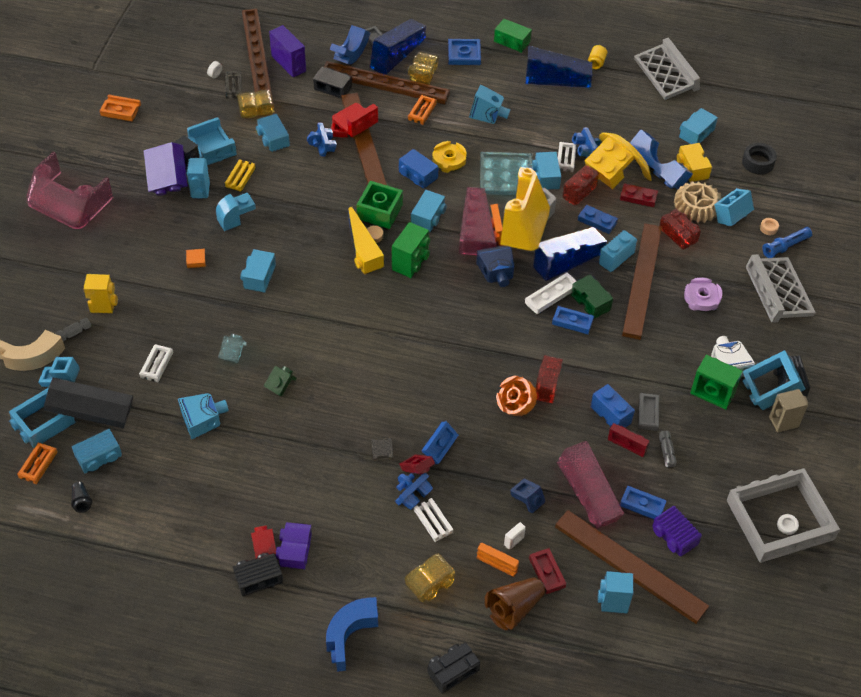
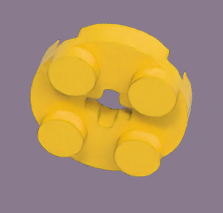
M451 141L441 142L434 148L432 155L433 163L438 165V168H441L445 173L457 170L466 164V149L459 143L455 145L451 144Z

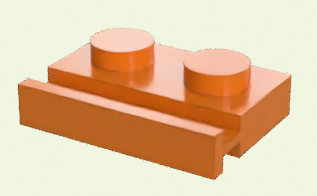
M108 95V99L105 100L100 109V115L133 121L138 112V107L141 106V102L136 99Z
M498 204L490 205L493 218H490L491 228L496 230L492 232L494 242L498 241L499 246H504L501 245L503 227Z

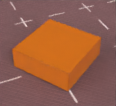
M205 249L186 250L187 268L206 267Z

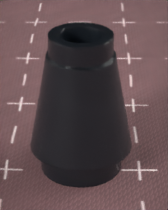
M76 482L72 485L71 506L78 513L87 512L91 508L92 499L84 483Z

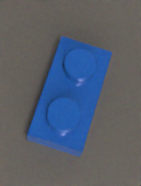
M586 205L579 214L578 221L610 234L616 226L618 218Z
M558 306L552 324L589 334L594 316Z
M447 421L441 422L422 449V452L426 456H432L435 462L434 465L439 464L459 435Z
M627 486L620 502L621 507L652 519L662 514L666 505V500Z

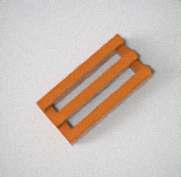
M421 95L408 115V120L412 121L414 119V122L418 123L420 121V124L424 125L436 106L437 100ZM424 100H426V102L424 103V105L421 107V110L419 111V113H418L417 115H415V114L417 113V111L419 110L420 106L422 105V103L424 102Z
M38 442L18 472V477L20 479L25 478L29 482L31 480L34 484H37L58 453L57 449ZM44 449L40 457L37 458L41 450ZM33 462H34V466L32 467V469L30 470V472L27 473L28 470L30 469L31 465H32Z
M480 543L477 548L478 560L515 577L518 572L519 560L484 543Z

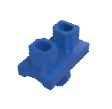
M318 123V130L310 132L307 142L309 145L318 148L320 156H325L327 152H335L337 144L335 140H331L333 136L332 129L324 128L323 123Z
M583 128L581 133H575L572 138L573 144H580L578 147L579 156H585L586 159L602 143L599 138L592 137L588 128Z
M412 473L408 476L405 474L399 475L398 481L400 484L396 487L399 491L403 488L406 490L395 502L398 505L403 503L410 510L413 509L420 502L413 492L417 490L425 497L433 489L426 480L429 475L427 473L422 474L414 483H412V480L415 477Z

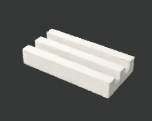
M559 143L558 163L559 168H562L563 171H567V169H570V172L574 171L576 144ZM562 147H566L564 164L561 163ZM569 147L573 148L571 165L567 164Z
M154 345L139 373L140 378L144 379L147 377V380L151 381L154 379L155 382H159L173 354V349ZM158 350H160L158 357L154 361L152 369L150 370V372H148Z
M432 498L427 503L423 502L421 506L418 507L417 505L414 507V512L435 542L453 533V528ZM429 507L433 510V512L435 513V515L437 516V518L439 519V521L441 522L446 531H444V529L442 528L436 517L433 515ZM423 510L426 512V514L431 519L432 523L439 531V535H437V533L435 532V530L433 529L425 515L422 513Z

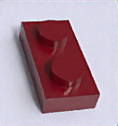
M624 183L620 200L654 208L658 190Z
M614 423L609 430L607 440L644 457L648 449L649 440Z
M415 454L399 465L402 471L421 475L430 470L429 467L434 465L435 462L432 456Z
M549 548L530 554L529 560L538 579L543 582L546 594L566 588V582Z

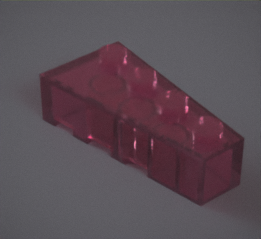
M467 187L459 254L477 255V250L496 247V240L485 188Z
M584 441L566 448L557 464L588 513L590 522L598 529L618 521L624 513L588 442Z

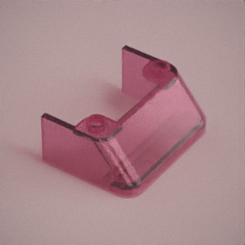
M52 152L33 171L26 196L27 203L30 207L74 229L83 228L113 199L109 178L105 177L95 188L89 185H82L75 191H72L53 181L61 173L56 153Z

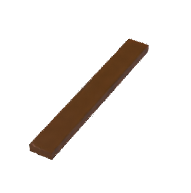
M242 10L256 100L272 98L258 10Z
M326 61L324 65L325 68H332L334 71L347 73L349 76H352V83L415 98H420L423 95L436 99L437 103L446 104L450 95V89L329 61Z
M358 93L341 95L344 109L354 103L361 105ZM367 128L353 137L367 184L373 181L387 185L370 130Z
M644 223L622 333L624 337L641 340L662 226Z
M569 510L556 523V529L619 572L633 573V581L693 623L697 624L708 610L709 605Z

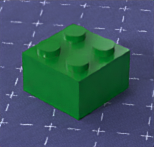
M370 181L356 205L358 217L361 221L390 229L403 206V190Z
M411 222L408 223L392 245L393 271L411 278L415 272L417 273L420 270L422 262L427 260L430 254V250H428L430 243L428 229Z
M706 354L697 369L690 394L726 410L735 395L742 370Z

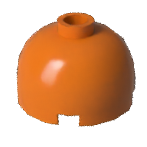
M512 376L501 383L500 387L502 388L497 393L496 398L497 404L503 412L513 416H523L534 408L537 401V393L530 381L523 377Z

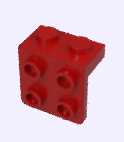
M354 103L333 115L332 121L351 137H354L378 123V107L372 104L364 108L359 103Z

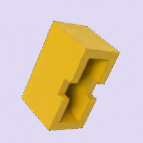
M700 143L680 146L679 154H677V161L693 173L689 178V182L705 180L710 177L712 166L708 158L703 157L704 151Z
M86 275L84 292L86 298L90 299L88 300L90 313H113L114 306H117L118 297L114 294L115 285L111 282L110 275Z

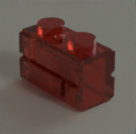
M585 165L564 184L562 197L573 205H577L591 190L597 187L599 173Z
M678 209L665 214L660 220L659 226H662V231L682 250L698 242L701 233L699 226L693 224L687 215L681 213Z

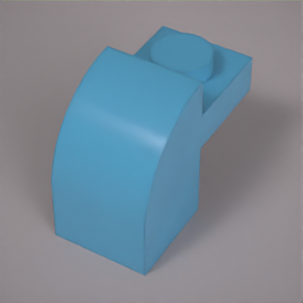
M248 192L234 198L231 194L225 196L216 207L217 220L223 230L226 231L241 225L239 215L256 209L255 203Z
M55 357L52 367L44 368L38 383L41 387H49L53 377L75 382L80 371L79 365L73 357Z

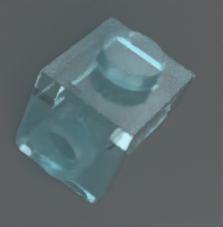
M231 334V337L224 335L218 358L238 363L243 345L246 346L247 342L243 341L242 336Z

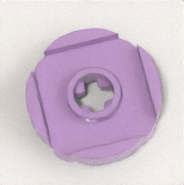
M695 278L691 280L690 284H687L684 298L692 310H716L722 299L721 287L718 284L711 283L712 280L708 278Z

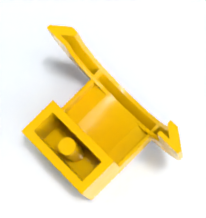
M601 133L599 139L602 143L585 160L587 170L611 189H614L624 178L623 170L634 159L639 164L643 176L652 181L649 166L643 156L628 141L614 133Z

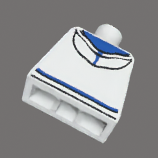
M721 336L716 340L717 344L713 348L711 357L735 366L742 371L755 365L740 341L729 342L726 336Z

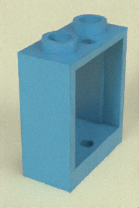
M785 350L742 371L745 376L743 382L746 388L752 392L750 398L755 406L759 405L762 410L774 405L777 394L800 389V391L805 390L802 380ZM783 365L790 381L760 396L754 379Z
M48 388L9 411L11 426L15 431L19 430L22 440L26 444L29 442L33 448L36 447L38 442L43 443L76 423L74 417L58 414L33 431L27 427L23 419L44 407Z

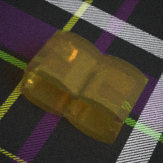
M421 51L418 55H415L413 65H410L408 70L410 80L430 84L433 74L438 67L439 55Z
M260 90L255 93L244 92L237 95L242 118H253L257 115L268 116L274 113V103L269 90Z
M437 553L426 560L421 566L412 570L405 577V584L421 602L429 601L437 595L439 589L447 588L454 582L455 570Z

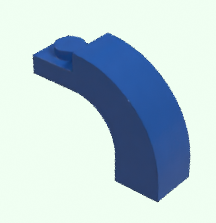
M351 25L343 45H331L330 50L335 52L333 59L346 64L356 62L363 53L371 33Z
M376 597L355 600L345 605L330 621L326 633L327 652L331 651L332 664L336 663L337 672L346 671L345 643L348 637L356 630L378 627Z

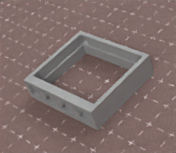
M804 468L796 471L790 470L786 474L779 476L773 475L766 480H756L749 485L737 486V488L730 490L727 498L733 514L760 563L833 541L840 531ZM798 486L821 527L764 544L742 502Z

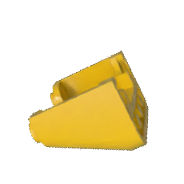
M520 167L516 199L510 200L506 204L501 236V245L530 251L536 250L539 247L550 212V206L538 176L531 168Z

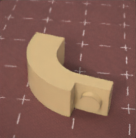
M45 330L35 342L26 346H13L0 340V359H3L6 368L19 371L34 370L54 361L55 357H58L63 352L65 346L61 336Z

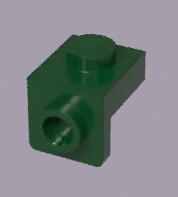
M275 366L264 387L282 396L290 381H296L297 377L292 375L293 371L285 366L282 368Z

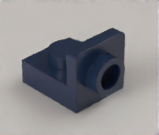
M526 479L521 480L510 490L512 497L526 503L530 513H534L546 501L541 486Z

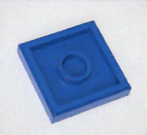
M448 39L449 65H481L480 39Z

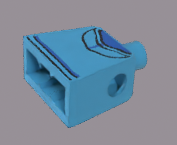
M480 85L475 95L469 118L494 124L498 116L507 119L510 109L502 106L503 96Z
M209 393L178 399L180 411L191 439L220 425L218 414L229 411L225 400L214 403Z

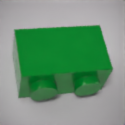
M503 19L495 28L494 42L522 53L531 42L532 29Z

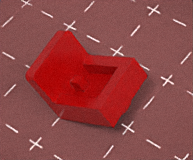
M267 525L254 528L255 532L251 533L256 558L263 553L276 554L272 528L267 529Z

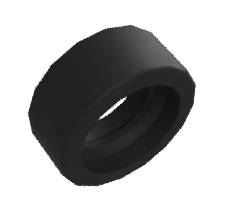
M753 143L746 147L742 163L749 172L764 175L773 170L777 154L767 144ZM760 155L765 157L768 161L758 162L752 159L750 156Z

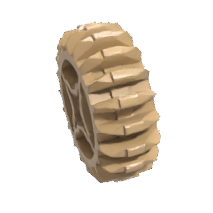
M691 181L690 184L685 183L677 190L674 205L675 210L679 212V215H683L684 219L689 218L690 222L695 220L697 223L699 221L705 223L707 220L711 221L717 217L714 204L722 198L721 193H718L716 188L713 189L712 185L708 186L706 182L701 184L699 181L697 183Z

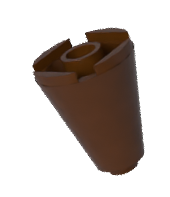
M532 577L490 590L484 598L486 609L490 608L492 612L489 615L490 618L501 629L512 630L544 596L545 586L541 580Z

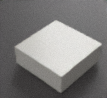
M521 522L505 534L504 545L509 550L524 538L525 526Z

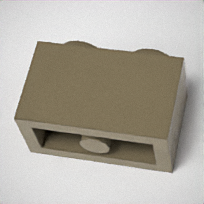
M800 389L777 394L769 415L777 432L800 426L808 407L807 398L803 396Z

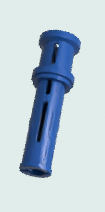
M805 227L787 237L776 238L774 242L763 245V253L767 258H774L776 254L786 252L788 247L810 238L812 231L809 227Z

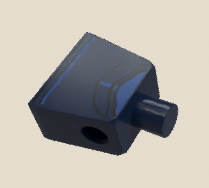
M499 246L477 250L476 263L487 282H498L500 287L509 285V279H512L514 274L511 247Z

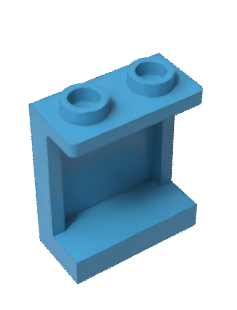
M218 117L187 128L188 138L198 144L200 158L207 159V165L237 155L235 142L232 138L229 139L221 128Z

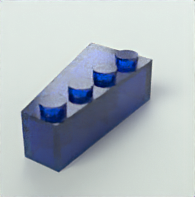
M409 19L375 38L370 68L387 75L424 41L426 26L413 19Z
M528 46L525 84L591 87L592 62Z
M594 227L542 241L535 250L533 267L545 281H548L599 256L601 248L606 246L607 241Z

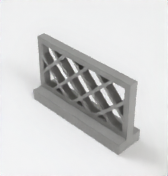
M669 37L663 39V44L634 56V60L664 100L690 89L694 92L700 90V77ZM662 51L664 54L660 56L655 55V53ZM642 58H650L649 62L641 61ZM653 59H655V60H661V61H660V64L651 63V62H652ZM664 61L671 62V66L662 64ZM649 67L657 68V71L652 72L648 69ZM660 69L668 70V73H667V74H663V73H659V72H660ZM671 71L678 72L679 76L670 75ZM657 77L664 78V83L656 81ZM668 79L675 80V85L667 83ZM679 81H680V82H685V83H687L688 85L679 86L678 84H679ZM664 88H670L673 91L665 93Z
M758 254L751 255L746 269L771 323L778 322L780 318L814 316L816 312L788 257L760 258ZM777 264H785L787 270ZM764 265H767L772 269L768 270L764 267ZM773 270L778 271L779 273L783 274V276H778L777 274L773 273ZM787 276L788 278L792 279L794 283L785 280L784 277ZM770 277L778 281V284L771 282ZM780 283L790 288V290L787 291L780 287ZM791 290H794L795 292L799 293L800 298L792 294ZM776 291H778V292H780L781 294L785 295L784 299H783L782 297L778 296V294H777ZM788 297L797 302L796 305L787 301L786 298ZM798 304H801L802 306L806 307L807 310H803L797 307ZM783 305L790 308L792 311H785Z

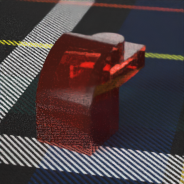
M544 355L535 388L537 400L553 403L563 359Z

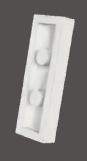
M565 273L525 298V304L536 314H539L569 295L572 290V284L577 281L571 275Z

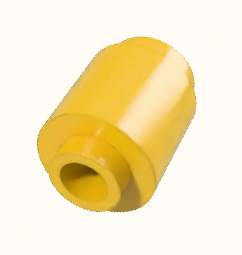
M596 45L592 48L588 58L589 66L592 69H599L603 66L608 53L605 47Z

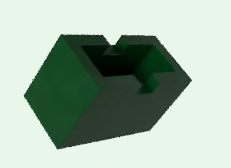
M591 275L572 284L571 296L579 305L583 303L585 305L584 310L589 315H593L594 319L611 310L613 302L611 294Z

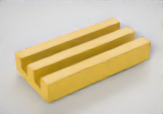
M239 159L227 178L225 187L242 191L256 168L255 163L250 165L249 162L245 161L243 163Z

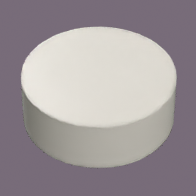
M214 61L209 66L207 74L212 78H217L222 71V64Z
M785 514L778 519L777 527L782 533L792 535L798 530L799 522L793 515Z

